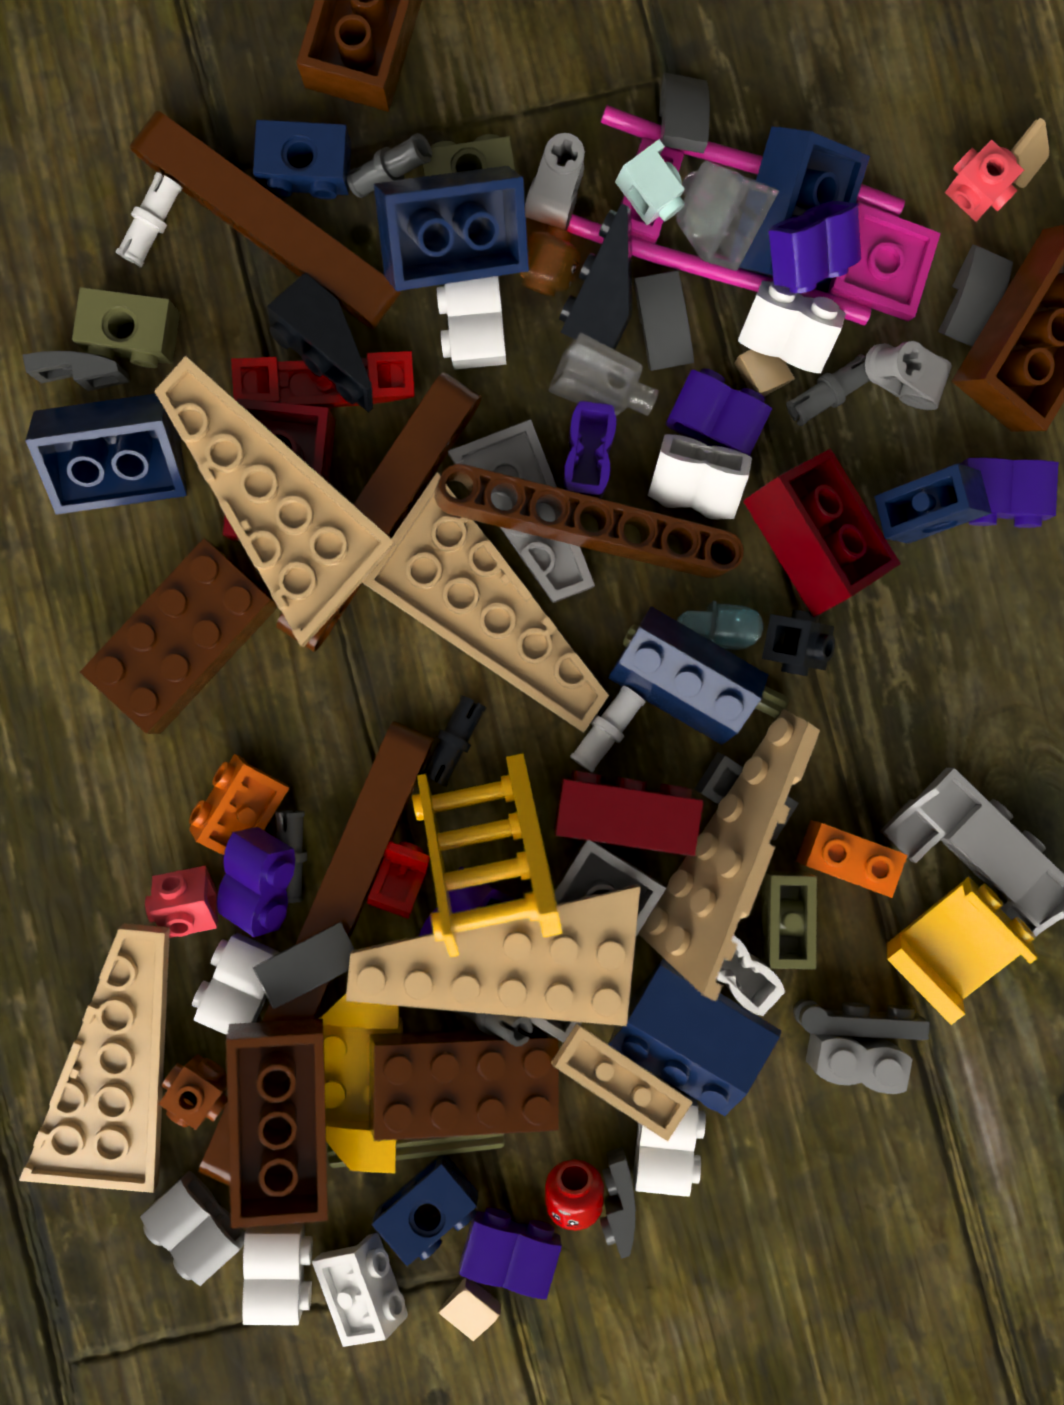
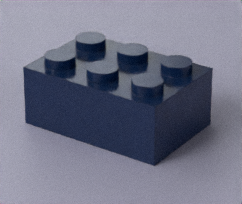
M509 166L374 183L384 276L395 291L529 271L523 177Z

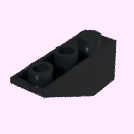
M622 203L617 212L610 210L599 232V236L605 238L597 255L593 253L588 255L579 274V278L584 280L583 286L577 298L572 295L569 296L559 317V320L565 322L561 333L608 357L613 356L632 317L631 209Z
M304 273L267 306L271 326L269 328L270 333L280 346L285 349L291 347L302 356L305 365L311 372L319 377L324 375L333 382L338 393L350 404L358 403L369 413L373 409L372 385L337 298L308 274Z

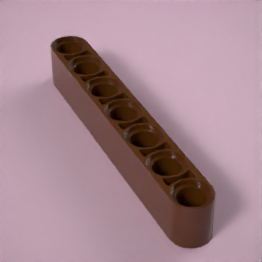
M155 111L129 145L132 152L154 171L161 173L163 177L165 175L178 183L184 193L300 277L304 273L308 274L338 299L342 309L367 327L375 329L400 296L401 292L395 291L382 273L162 112Z
M442 372L434 381L353 505L390 538L394 536L448 455V451L452 449L480 405L482 396L446 372ZM363 583L355 589L305 645L306 648L316 652L321 647ZM282 613L277 621L276 628L297 641L293 630Z
M454 464L445 469L435 488L434 498L442 511L448 514L705 578H717L733 570L741 563L744 556L741 540L729 531L465 464ZM450 481L463 483L467 487L468 497L463 499L452 497L447 492L446 483ZM494 492L507 494L512 501V509L501 510L496 508L492 503L491 494ZM536 504H549L554 509L555 520L545 521L537 515ZM580 514L592 515L598 522V532L585 530L580 522ZM625 524H631L639 530L641 534L640 543H633L626 538L624 534ZM668 535H674L681 540L683 545L682 554H677L669 548L667 544ZM711 545L717 546L723 551L725 556L723 565L716 563L712 559L710 554Z

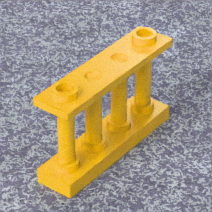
M523 753L506 757L509 775L501 776V781L432 795L426 774L417 775L420 793L413 794L412 800L417 821L424 820L439 909V912L431 913L432 927L436 942L445 941L450 957L459 955L456 938L457 932L529 917L530 922L540 920L543 937L562 934ZM504 798L506 803L515 801L517 812L508 814V819L439 833L436 819L437 812ZM512 836L514 841L523 839L525 851L516 853L517 858L445 872L442 851ZM521 876L522 880L531 879L534 892L524 893V899L452 914L449 891Z

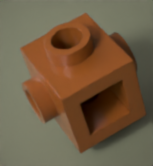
M199 1054L195 1055L185 1066L177 1063L161 1085L168 1091L159 1102V1105L167 1110V1116L174 1123L182 1127L191 1126L197 1130L206 1118L214 1122L228 1102V1097L224 1095L227 1090V1074L225 1070L215 1061L203 1058Z

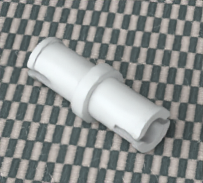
M156 172L140 208L135 206L131 213L134 219L120 247L116 250L118 255L133 264L135 262L139 267L143 266L144 260L158 232L163 234L167 227L164 220L178 193L182 190L178 183Z
M624 685L601 717L598 715L594 717L591 722L593 725L592 729L582 740L575 752L570 755L571 759L590 773L594 772V768L615 742L619 744L625 737L622 732L640 707L646 703L637 693Z

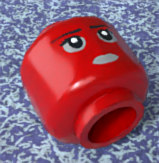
M577 1159L562 1161L554 1166L548 1174L545 1184V1204L547 1213L555 1224L563 1229L573 1231L587 1229L596 1223L602 1214L604 1184L601 1174L590 1163Z

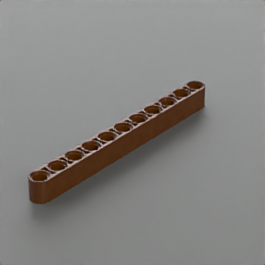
M392 721L295 945L341 922L350 940L384 859L385 849L388 843L393 840L417 784V775L421 774L435 740L434 737L397 721ZM332 980L275 1009L269 1004L262 1022L316 1019ZM227 1102L198 1173L230 1186Z

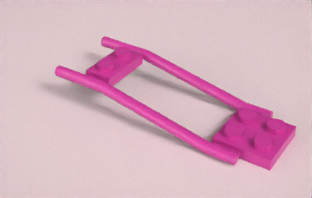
M606 105L600 123L642 138L636 156L660 139L661 125ZM708 141L703 154L671 147H664L660 154L665 162H670L678 172L684 154L758 174L763 156L710 141ZM861 184L856 202L858 203L862 259L857 264L849 267L847 274L832 278L828 293L814 289L799 294L809 298H829L838 304L839 309L846 313V320L863 326L867 324L870 318L871 308L899 319L910 321L916 316L941 233L899 218L905 204L904 199ZM623 195L621 203L631 209L632 256L754 292H758L762 281H774L773 277L657 245L656 241L663 224L661 217L659 216L649 225H646L625 195ZM574 214L571 215L566 232L602 244L605 239L599 236L602 224Z

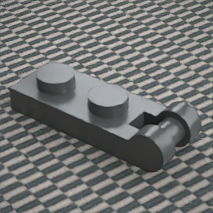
M805 998L797 1001L793 1009L796 1021L812 1034L929 1040V1021L915 1013V1008L911 1006L887 1005V1011H870V1005L844 1002L842 1003V1009L821 1008L812 999Z

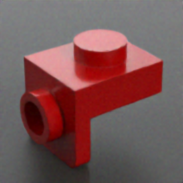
M389 842L385 849L384 859L369 893L367 904L409 919L426 876L430 856L424 854L420 847L412 843L400 842L396 844Z

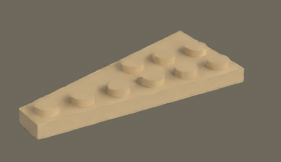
M185 356L155 389V393L182 440L185 441L198 464L199 470L206 482L209 483L219 501V505L254 566L261 574L279 610L282 611L293 630L299 645L304 647L396 543Z
M437 472L391 538L396 545L362 583L584 733L609 695L567 643L551 619L544 613L531 593L476 522L471 519L448 514L437 505L434 498L435 488L441 477ZM446 484L447 492L452 497L456 498V496L453 494V492L449 489V487Z
M785 709L782 710L778 718L770 725L763 741L753 756L745 763L740 776L728 794L720 801L717 811L703 832L698 836L695 856L687 855L678 870L671 876L666 890L638 933L702 995L715 1002L722 985L716 983V979L724 959L732 961L738 945L732 941L739 920L745 918L751 912L775 847L769 844L777 823L784 824L790 808L785 805V801L791 785L796 784L802 779L820 730Z
M636 884L623 887L621 890L599 895L597 893L581 897L578 900L556 904L562 934L543 937L540 920L530 922V918L527 917L457 932L456 938L459 955L454 957L449 956L444 940L436 942L434 933L352 950L350 954L346 1001L627 1026L641 886Z
M124 923L118 929L100 974L99 984L91 1003L87 1007L82 1020L84 1022L77 1039L72 1045L49 1103L50 1108L41 1129L38 1131L33 1144V1151L19 1181L154 1193L159 1184L162 1107L159 1105V1102L163 1096V1087L161 1085L164 1073L170 927Z

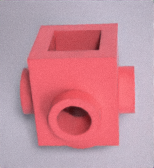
M991 139L979 153L972 147L955 165L953 170L958 175L945 193L977 222L991 207L998 212L1018 190L1012 184L1022 174L1024 169L1017 164L1016 157L1011 151L1004 147H999Z
M206 866L152 876L151 895L145 898L146 914L151 923L156 922L157 926L170 927L169 938L182 937L218 928V891Z

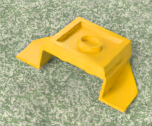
M345 994L318 1018H323L326 1142L351 1171L396 1173V1140L374 1141L369 1127V1034L403 1033L402 1018H399V1006L346 1001Z

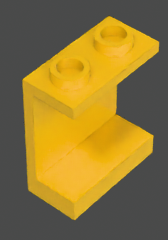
M967 877L887 942V960L950 1025L965 1015L963 999L1014 959L1022 955L1030 964L1037 959L1032 942L1036 937L1031 929L1017 916L1011 920L1000 909L1003 906V902L998 895L985 883L979 887L970 877Z

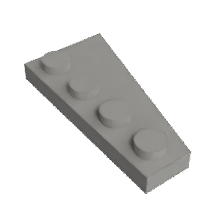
M531 420L448 451V455L455 464H465L557 488ZM503 492L491 494L492 503L496 508L501 510L512 509V501L507 494ZM536 504V512L541 519L545 521L555 520L554 509L549 504ZM500 527L552 603L595 587L580 546Z

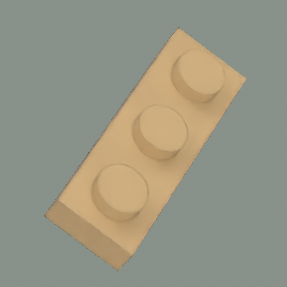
M577 1023L551 1062L555 1068L667 1142L693 1103L688 1097Z

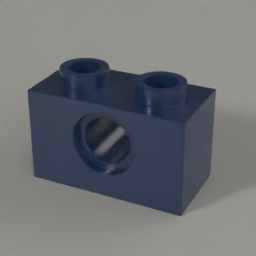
M256 120L253 174L257 182L277 197H288L292 195V192L310 193L313 197L319 199H334L337 195H349L347 176L349 175L348 172L351 165L352 143L347 126L342 124ZM301 157L313 159L310 165L305 168L293 167L294 163Z
M955 464L874 496L885 539L904 543H912L992 514L981 471L961 464Z
M440 1155L376 1209L372 1226L403 1263L408 1266L418 1257L422 1261L430 1257L441 1245L442 1240L440 1238L453 1227L456 1231H459L474 1218L477 1213L475 1208L477 1207L479 1192L448 1155ZM423 1204H432L439 1209L441 1214L436 1218L427 1219L419 1214L417 1208Z

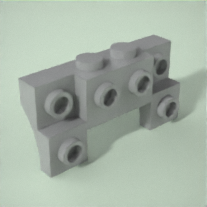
M946 767L915 800L910 799L880 830L902 853L907 854V858L914 863H917L935 844L942 841L974 874L998 895L1003 902V906L1000 909L1011 920L1016 916L1019 917L1031 929L1035 937L1064 918V874L1043 854L1046 847L1030 832L1024 830L1021 833L1010 822L1013 815L1006 807L995 799L989 802L955 768Z

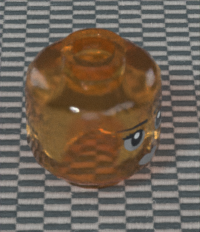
M551 225L547 226L545 233L540 231L530 233L527 236L529 271L518 273L523 278L521 285L554 298L556 292L568 290L581 259V253L578 248L570 243L573 235Z

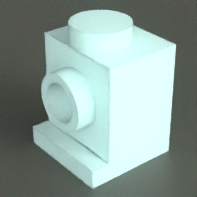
M660 139L623 165L615 181L646 225H649L659 216L665 222L685 206V202L680 197L685 190L681 185V176L670 162H665L660 156L665 147Z

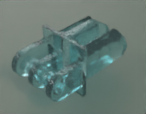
M712 601L707 605V612L686 611L676 619L679 623L720 647L731 650H741L755 644L763 631L762 618L757 611L745 606L716 604L717 601Z

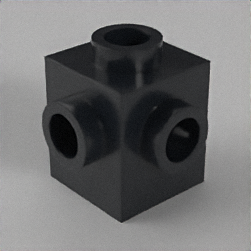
M793 609L791 618L771 614L762 659L781 662V672L808 676L809 668L826 670L827 661L832 658L835 650L834 626L818 623L820 614L813 617L811 612Z

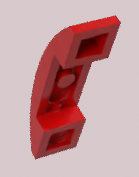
M412 351L367 353V358H361L372 385L373 404L415 397ZM277 357L231 358L233 398L236 401L238 398L327 408L360 406L358 403L350 404L338 393L333 382L324 375L321 377L315 375L305 365L304 361L278 362Z

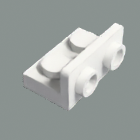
M378 1233L369 1234L357 1246L323 1252L312 1261L343 1347L386 1340L407 1318L408 1312L405 1307L404 1297L400 1293L389 1263L388 1254L384 1250Z

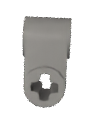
M561 133L553 136L548 141L537 175L534 177L525 203L526 218L563 230L567 229L574 211L578 189L584 172L585 151L578 137L569 133ZM564 156L571 158V160L566 162L565 166H559L557 163L562 162Z
M916 341L902 342L898 347H893L886 343L877 344L868 351L865 359V371L873 383L894 394L908 406L922 410H936L938 408L952 367L947 359L935 355Z

